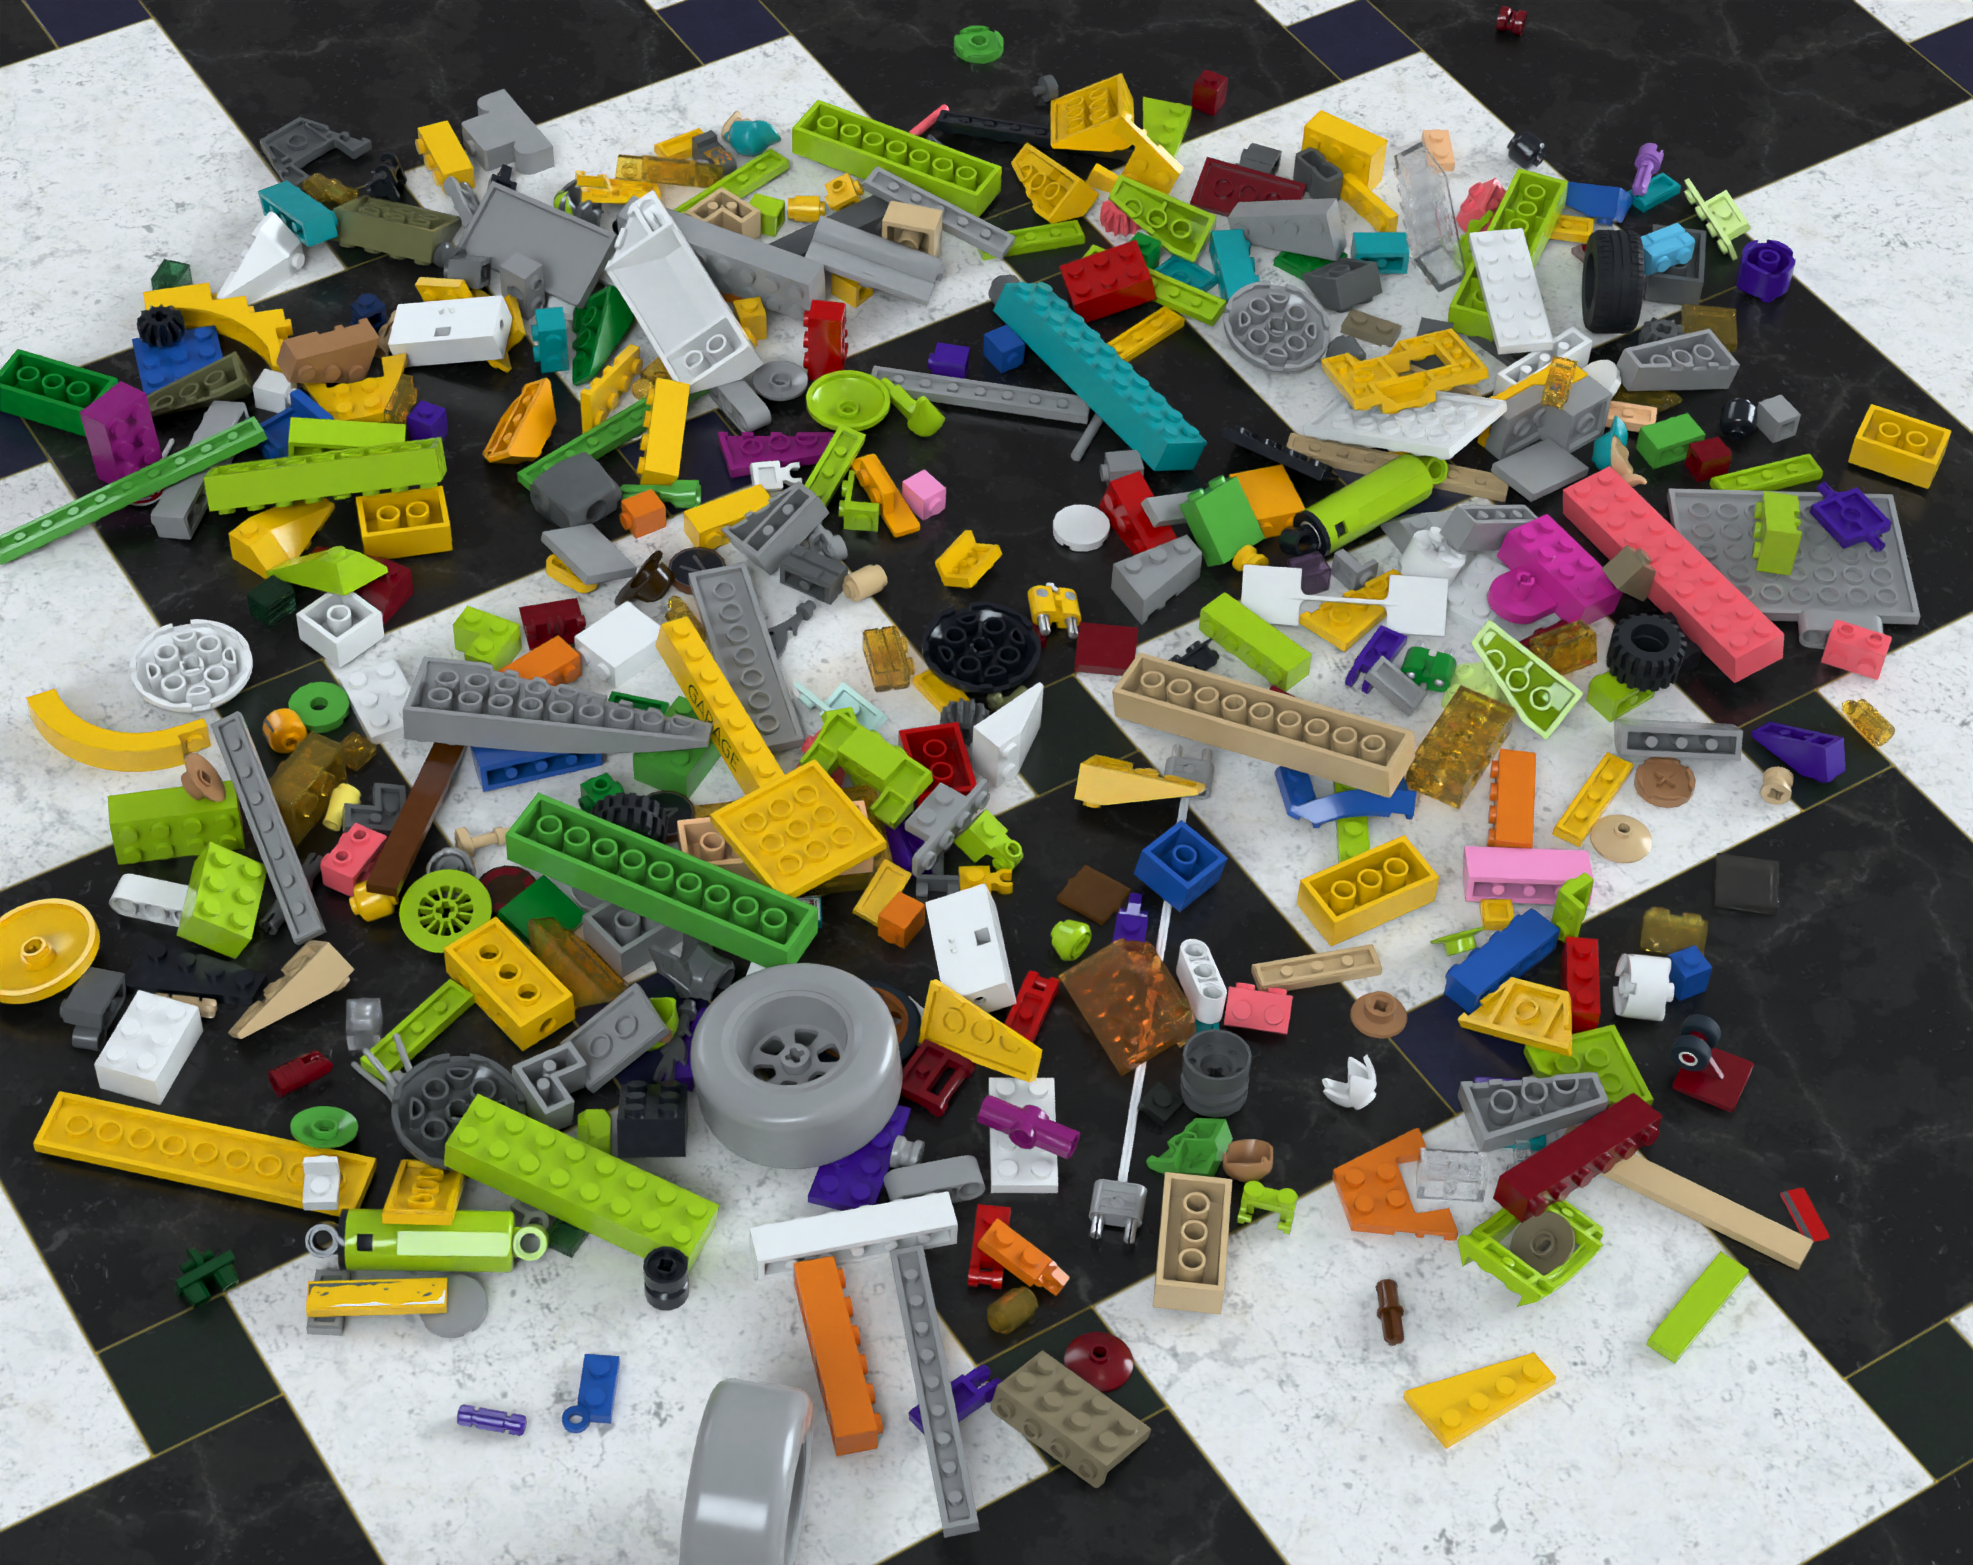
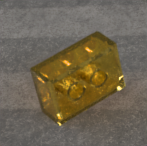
M312 731L303 741L297 743L293 753L286 761H282L279 764L277 771L268 781L295 847L299 845L327 811L332 790L341 783L348 784L343 744Z

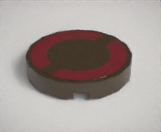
M504 865L492 868L480 877L479 881L486 887L491 898V918L497 917L501 920L497 916L498 911L536 881L529 871L518 866Z

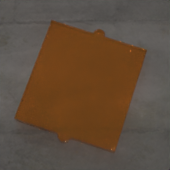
M1084 865L1074 878L1068 879V885L1057 896V901L1104 925L1115 911H1119L1120 905L1131 893V889Z

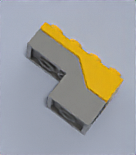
M1565 357L1556 363H1551L1536 374L1529 375L1525 380L1509 386L1505 391L1489 397L1505 400L1507 411L1479 434L1477 442L1498 460L1512 455L1540 438L1542 440L1550 438L1567 452L1572 453L1604 435L1612 393ZM1550 374L1565 377L1566 381L1570 379L1569 382H1565V384L1568 383V388L1567 385H1564L1562 395H1560L1559 391H1561L1564 378H1556L1552 382H1548V384L1552 383L1550 386L1558 383V392L1554 390L1555 393H1551L1552 389L1550 388L1548 391H1544Z

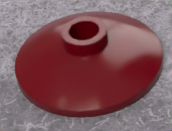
M1089 1332L1080 1335L1069 1344L1064 1356V1366L1101 1393H1106L1120 1388L1127 1382L1133 1369V1357L1128 1346L1118 1337L1105 1332ZM1099 1354V1355H1103L1104 1357H1102V1358H1097V1357H1095L1094 1355Z

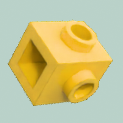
M848 172L824 184L828 195L824 196L829 208L831 210L835 209L836 212L863 200L861 195L865 194L858 179L853 181Z

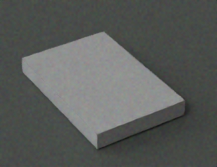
M1550 438L1493 463L1491 468L1492 473L1530 502L1587 476L1589 467Z
M592 523L542 532L541 541L585 585L636 576L637 567Z
M635 982L560 1042V1044L571 1041L587 1064L585 1085L588 1090L594 1093L670 1032L641 986Z

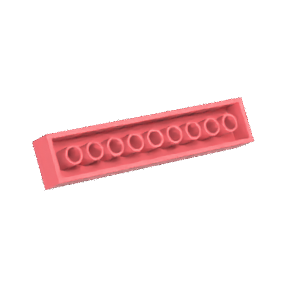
M1609 466L1563 489V514L1609 560H1612L1627 545L1636 550L1641 548L1650 556L1652 561L1649 564L1656 573L1648 598L1663 613L1671 611L1676 617L1683 633L1693 643H1696L1702 652L1734 683L1783 658L1784 633L1614 469Z

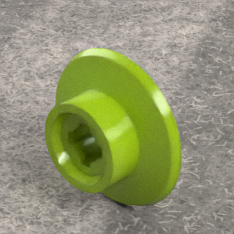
M1484 927L1458 932L1429 942L1431 944H1443L1447 956L1460 954L1477 947L1474 936L1482 932Z

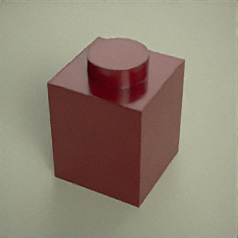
M1205 69L1194 82L1193 108L1215 116L1226 102L1228 77Z
M1718 436L1690 443L1684 465L1695 480L1701 482L1712 477L1727 474L1730 462L1732 461V453L1730 448L1725 446Z

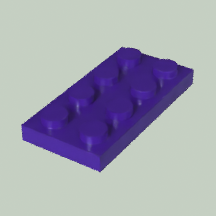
M897 1105L888 1123L868 1144L841 1160L819 1166L808 1194V1202L840 1211L856 1209L863 1205H877L885 1185L883 1181L884 1176L891 1169L890 1157L895 1139L898 1135H904L911 1116V1108Z

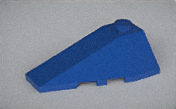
M1568 182L1566 206L1597 220L1598 225L1612 226L1613 222L1622 223L1633 203L1634 196L1620 187Z

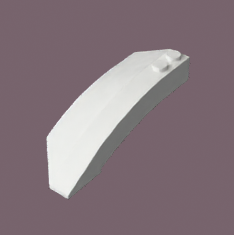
M654 190L632 203L627 212L629 219L626 227L621 228L615 242L616 252L612 260H608L605 270L644 330L672 380L690 384L689 394L741 380L762 366L764 363Z

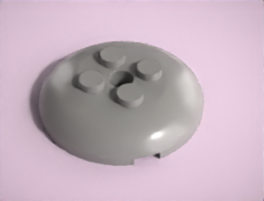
M1271 281L1248 284L1231 296L1224 311L1223 325L1231 346L1249 363L1268 371L1290 373L1306 369L1315 364L1324 355L1330 342V323L1322 307L1309 294L1289 284H1286V287L1271 285Z

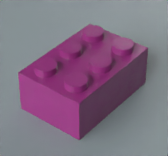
M120 381L80 412L98 479L111 484L163 458L145 392Z

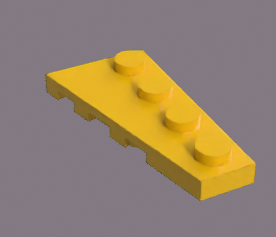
M1392 569L1366 582L1364 587L1354 591L1351 589L1343 593L1342 597L1384 600L1389 592L1390 575L1402 574ZM1325 602L1319 605V609L1312 613L1307 611L1300 614L1299 624L1346 652L1387 616V611L1379 605Z
M939 980L930 981L918 1043L922 1044L927 1039L976 1064L1029 1083L1036 1081L1042 1055L1041 1048Z

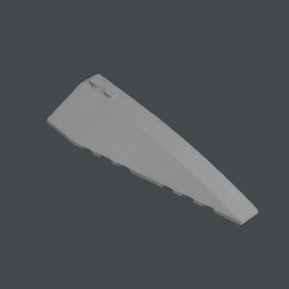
M426 656L423 657L403 707L404 739L529 752L600 754L708 747L713 730L712 723L678 714L667 717L661 713V710L649 707L647 711L633 708V702L622 699L619 703L607 701V695L562 683L556 687L551 686L546 682V679L536 676L532 680L519 677V672L509 669L502 673L493 670V665Z

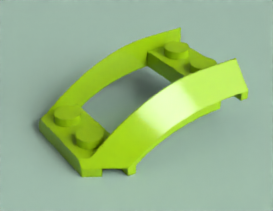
M1566 1200L1562 1202L1556 1201L1544 1211L1563 1216L1573 1228L1575 1244L1580 1246L1564 1265L1558 1266L1543 1276L1502 1246L1499 1242L1520 1223L1519 1220L1502 1207L1488 1220L1473 1228L1471 1234L1467 1236L1462 1234L1457 1242L1462 1267L1472 1261L1478 1263V1266L1483 1271L1491 1273L1502 1281L1507 1289L1522 1296L1517 1307L1538 1302L1552 1294L1578 1274L1604 1245L1600 1242L1603 1236V1227Z

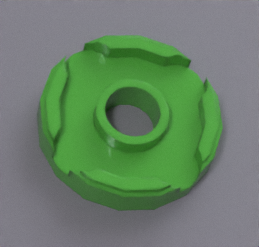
M986 26L966 27L960 30L959 35L954 37V52L966 62L974 64L993 62L1002 55L1004 50V40L1001 34L996 30L994 32L989 31V27Z
M327 682L309 683L300 687L292 694L288 703L289 709L299 715L306 729L311 733L329 732L340 727L344 723L343 720L350 713L349 698L346 692L341 687ZM318 705L326 706V708L323 710L313 709L315 706Z

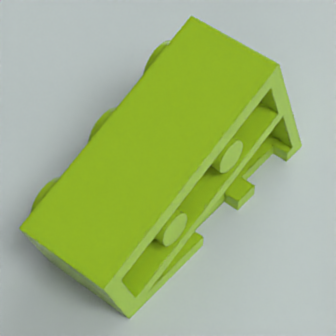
M1764 491L1761 502L1755 503L1753 518L1758 519V522L1755 521L1752 538L1757 539V541L1753 543L1752 558L1756 559V571L1791 575L1802 536V531L1797 530V527H1800L1801 520L1797 519V515L1800 512L1797 495Z

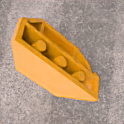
M547 377L525 384L521 390L522 394L505 411L482 453L487 461L490 463L519 464L525 461H534L542 454V448L546 440L551 436V431L557 421L551 384Z

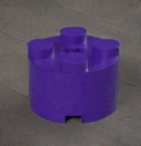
M1767 239L1766 243H1758L1759 240L1749 242L1743 249L1736 277V287L1752 296L1759 297L1763 302L1769 303L1788 291L1796 258H1793L1791 248L1779 241Z

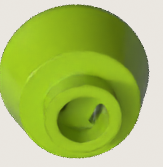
M1074 920L1058 922L1051 932L1052 945L1063 961L1077 959L1087 948L1092 936L1088 924Z

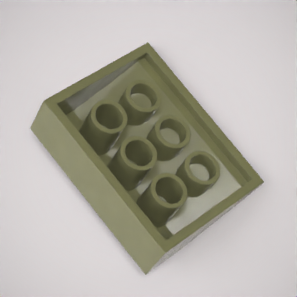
M363 195L333 208V212L338 220V225L336 226L338 236L330 240L339 242V245L342 247L354 248L359 246L363 247L364 251L368 253L378 254L384 252L388 253L389 257L402 260L410 258L414 259L416 264L430 265V263L434 262L433 257L436 248L443 241L451 243L462 226V220L459 216Z

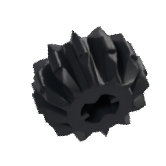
M162 303L159 307L150 305V309L142 310L141 316L137 318L139 337L142 343L148 344L149 348L158 346L160 350L163 346L172 348L173 343H180L181 337L185 335L186 328L180 310L174 309L173 305L164 307Z

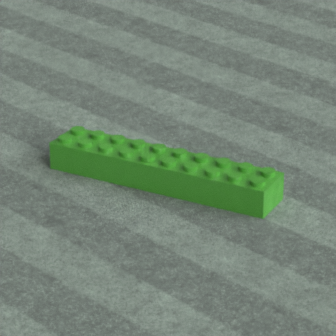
M539 792L505 834L507 860L765 968L797 963L818 933L817 907Z

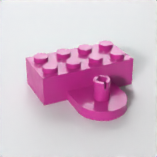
M1546 514L1507 532L1497 557L1511 571L1493 580L1487 593V601L1491 609L1498 616L1509 622L1529 624L1555 613L1559 618L1566 620L1573 631H1576L1613 613L1623 592L1614 586L1603 572V567Z

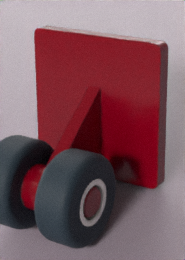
M1690 1015L1684 1020L1680 1029L1681 1036L1676 1038L1670 1050L1671 1058L1681 1067L1672 1088L1728 1112H1734L1753 1070L1754 1063L1715 1048L1721 1037V1030L1718 1024L1705 1015Z

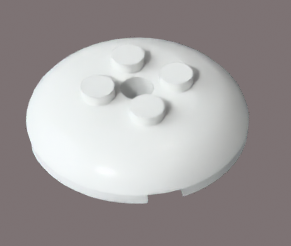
M203 619L190 620L191 624L173 627L171 623L155 630L140 642L131 657L130 674L133 686L148 703L170 712L198 713L225 704L245 687L253 668L249 644L238 631L223 623Z

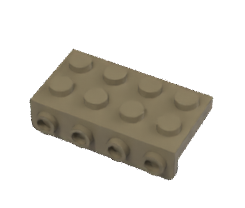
M1043 1350L997 1385L991 1403V1410L996 1416L1095 1488H1099L1104 1484L1107 1473L1145 1442L1151 1432L1150 1427Z

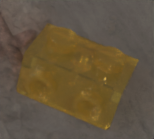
M401 375L384 409L385 421L379 423H406L407 416L416 403L418 394L417 388H414L413 376Z
M1652 907L1651 911L1644 912L1639 949L1672 954L1696 945L1704 956L1709 921L1701 920V915L1683 913L1682 917L1670 915V910Z

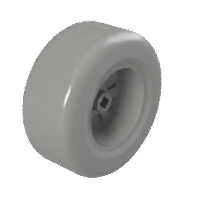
M791 963L768 967L741 978L721 992L707 1007L698 1021L691 1042V1070L705 1122L713 1135L728 1150L741 1158L762 1166L778 1169H806L841 1160L864 1147L882 1131L892 1117L900 1098L903 1079L902 1063L896 1027L887 1005L880 995L866 982L834 967L812 963ZM829 1049L839 1054L840 1059L836 1062H820L818 1055ZM759 1068H773L776 1075L765 1082L756 1078L754 1071ZM817 1075H822L821 1077H819V1078H817V1079H815V1080H812V1079H813L814 1077H816Z
M736 1378L722 1380L714 1387L702 1416L690 1468L681 1529L679 1565H795L806 1504L813 1443V1404L809 1395L803 1389Z

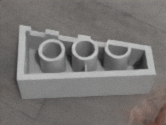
M1708 328L1625 348L1616 366L1620 369L1621 383L1627 391L1729 389L1740 364Z
M1597 1072L1553 1075L1552 1078L1536 1079L1535 1076L1522 1077V1080L1510 1081L1491 1079L1488 1082L1482 1083L1463 1081L1460 1082L1458 1099L1481 1155L1586 1122L1606 1110L1609 1102Z

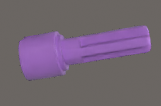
M1646 143L1638 151L1635 159L1637 173L1632 184L1634 196L1638 194L1644 196L1646 194L1651 176L1660 169L1664 153L1663 150L1656 151L1657 145L1654 143Z

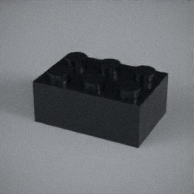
M634 1080L627 1084H621L617 1114L618 1158L686 1157L688 1084H680L676 1080H666L660 1084H647L645 1081Z

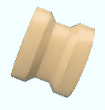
M1777 766L1768 768L1764 772V784L1761 787L1760 794L1766 802L1781 805L1790 800L1791 787L1794 781V776L1790 770Z

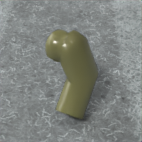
M1020 685L1010 696L1003 697L1001 692L988 694L986 699L989 703L988 707L996 712L1028 689Z

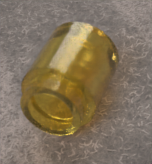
M1027 1287L1012 1288L988 1306V1323L994 1331L1008 1335L1034 1315L1035 1310L1038 1308V1301Z

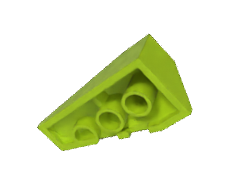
M1121 174L1108 197L1111 202L1152 238L1161 241V246L1170 254L1193 264L1205 251L1210 241L1211 231H1215L1217 216Z
M336 546L329 550L289 559L266 571L267 577L342 596L388 573L387 567L358 551L345 549L343 546Z
M1490 619L1470 642L1522 722L1545 740L1550 737L1584 694Z

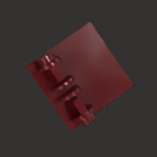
M577 598L519 607L530 651L558 635L567 644H575L574 636L585 630V616L581 615Z

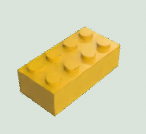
M1403 835L1301 879L1297 905L1330 947L1434 902L1439 876L1407 837Z

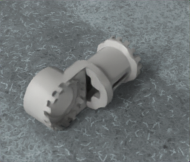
M823 522L806 537L809 540V547L817 552L822 551L825 557L840 561L847 558V548L844 540L838 534L833 536L829 530L823 527Z

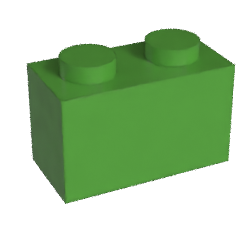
M1686 413L1641 427L1636 449L1652 469L1685 460L1689 444L1704 440L1705 433L1692 417Z

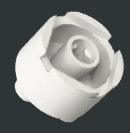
M1433 526L1430 530H1420L1414 534L1398 565H1402L1400 572L1403 576L1447 578L1449 588L1465 564L1468 551L1458 552L1450 548L1447 540L1439 533L1441 529Z
M1638 954L1621 955L1615 971V976L1620 977L1618 987L1613 986V1007L1616 1015L1625 1018L1663 1021L1666 1002H1672L1674 997V984L1669 983L1671 971L1670 958Z

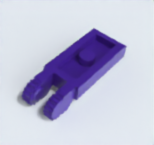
M1380 625L1355 659L1353 667L1348 672L1345 684L1352 687L1358 680L1360 673L1367 674L1381 656H1384L1392 663L1406 645L1407 636ZM1364 680L1361 691L1369 694L1374 687Z
M984 1364L973 1369L965 1376L962 1374L950 1382L958 1422L985 1405V1402L990 1403L993 1400L997 1385L1002 1382L1000 1378H995L978 1389L991 1375L990 1369ZM918 1404L908 1412L909 1420L924 1434Z

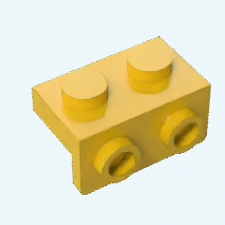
M965 530L935 561V565L944 586L967 589L977 584L978 580L1001 557L1002 552L999 545L976 543L972 531Z

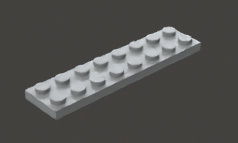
M746 563L688 573V581L712 656L771 753L802 747L804 736Z

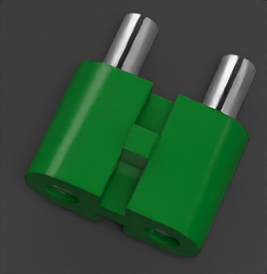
M1418 640L1415 646L1407 650L1400 671L1418 686H1420L1421 682L1428 683L1426 688L1435 692L1447 691L1457 666V662L1453 657L1454 650L1451 648L1448 654L1450 648L1448 647L1444 650V653L1437 651L1435 657L1430 656V649L1425 648L1426 643L1423 640L1422 643L1421 640Z

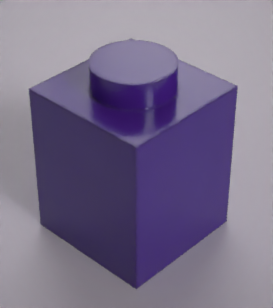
M937 342L935 353L929 354L927 368L932 370V374L966 379L969 369L970 347Z
M421 400L407 416L409 441L441 437L443 441L448 435L445 408Z

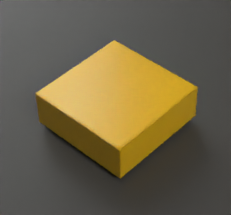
M1480 899L1479 909L1484 930H1504L1514 918L1512 899Z

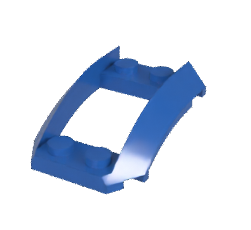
M1279 766L1275 771V777L1287 815L1298 821L1303 817L1312 822L1313 828L1319 829L1323 823L1349 817H1390L1391 813L1405 814L1406 819L1412 820L1414 816L1417 792L1409 791L1404 776L1391 798L1355 789L1316 799L1309 774Z

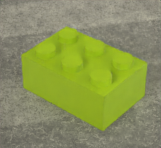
M209 842L194 861L177 936L236 959L252 939L267 873L265 865Z

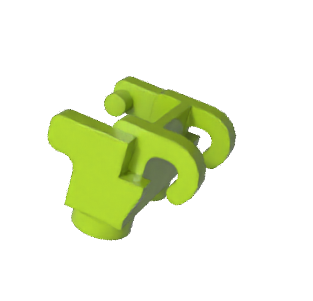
M1249 1181L1244 1186L1237 1223H1251L1252 1215L1246 1213L1253 1214L1255 1208L1281 1213L1280 1220L1285 1221V1223L1278 1221L1277 1229L1282 1230L1284 1234L1290 1235L1298 1195L1289 1188L1275 1190L1264 1187L1258 1181Z

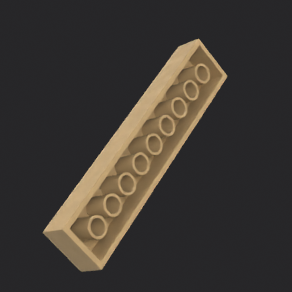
M1140 652L1112 690L1115 717L1387 798H1391L1415 759L1414 731Z

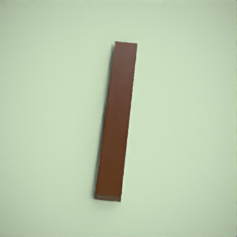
M433 743L366 882V892L398 897L468 746Z

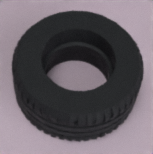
M1596 230L1588 238L1583 263L1582 314L1584 325L1592 333L1628 334L1637 327L1642 307L1644 290V251L1640 235L1631 230Z

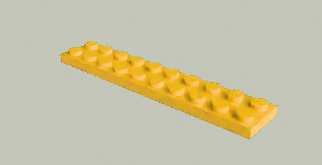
M62 1091L58 1092L33 1143L35 1151L301 1209H303L305 1177L303 1159L319 1155L337 1157L341 1175L338 1210L311 1211L339 1217L342 1209H360L377 1168L376 1158L330 1148H314L297 1141Z

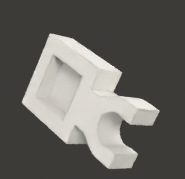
M779 461L755 462L749 466L752 486L761 484L767 492L781 491L783 483L789 486L798 481L802 483V478H792L790 476V471H798L800 468L799 462L790 463L780 468Z

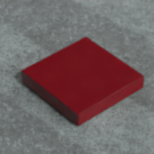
M1080 622L1074 672L1123 676L1135 659L1138 628Z

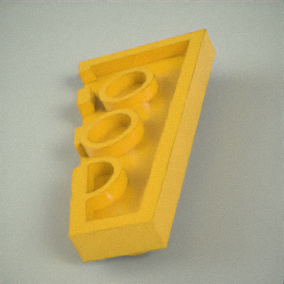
M629 344L614 359L613 367L608 365L603 369L601 379L595 377L590 382V390L584 388L580 392L582 434L607 419L610 411L616 409L621 395L629 390L635 375L640 374L643 360L640 359L639 346Z
M1533 1352L1406 1390L1403 1399L1447 1449L1553 1386L1556 1376Z

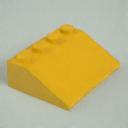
M1122 73L1051 100L1052 148L1112 152L1117 149L1119 151L1125 150L1132 145L1112 133L1124 110L1132 116L1131 121L1134 123L1133 98Z

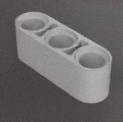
M743 379L709 388V396L741 432H753L771 423V414L768 407Z
M1807 609L1798 615L1799 642L1808 648L1825 649L1835 620H1841L1884 634L1882 619L1874 614Z
M970 1155L893 1169L883 1179L890 1202L895 1199L921 1197L928 1193L949 1192L951 1202L956 1203L975 1199L985 1191L977 1159Z

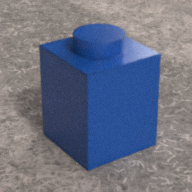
M1006 324L984 334L983 355L1000 373H1004L1024 364L1025 343Z
M1696 945L1668 955V958L1671 959L1669 983L1674 984V995L1678 1001L1706 991L1712 966Z

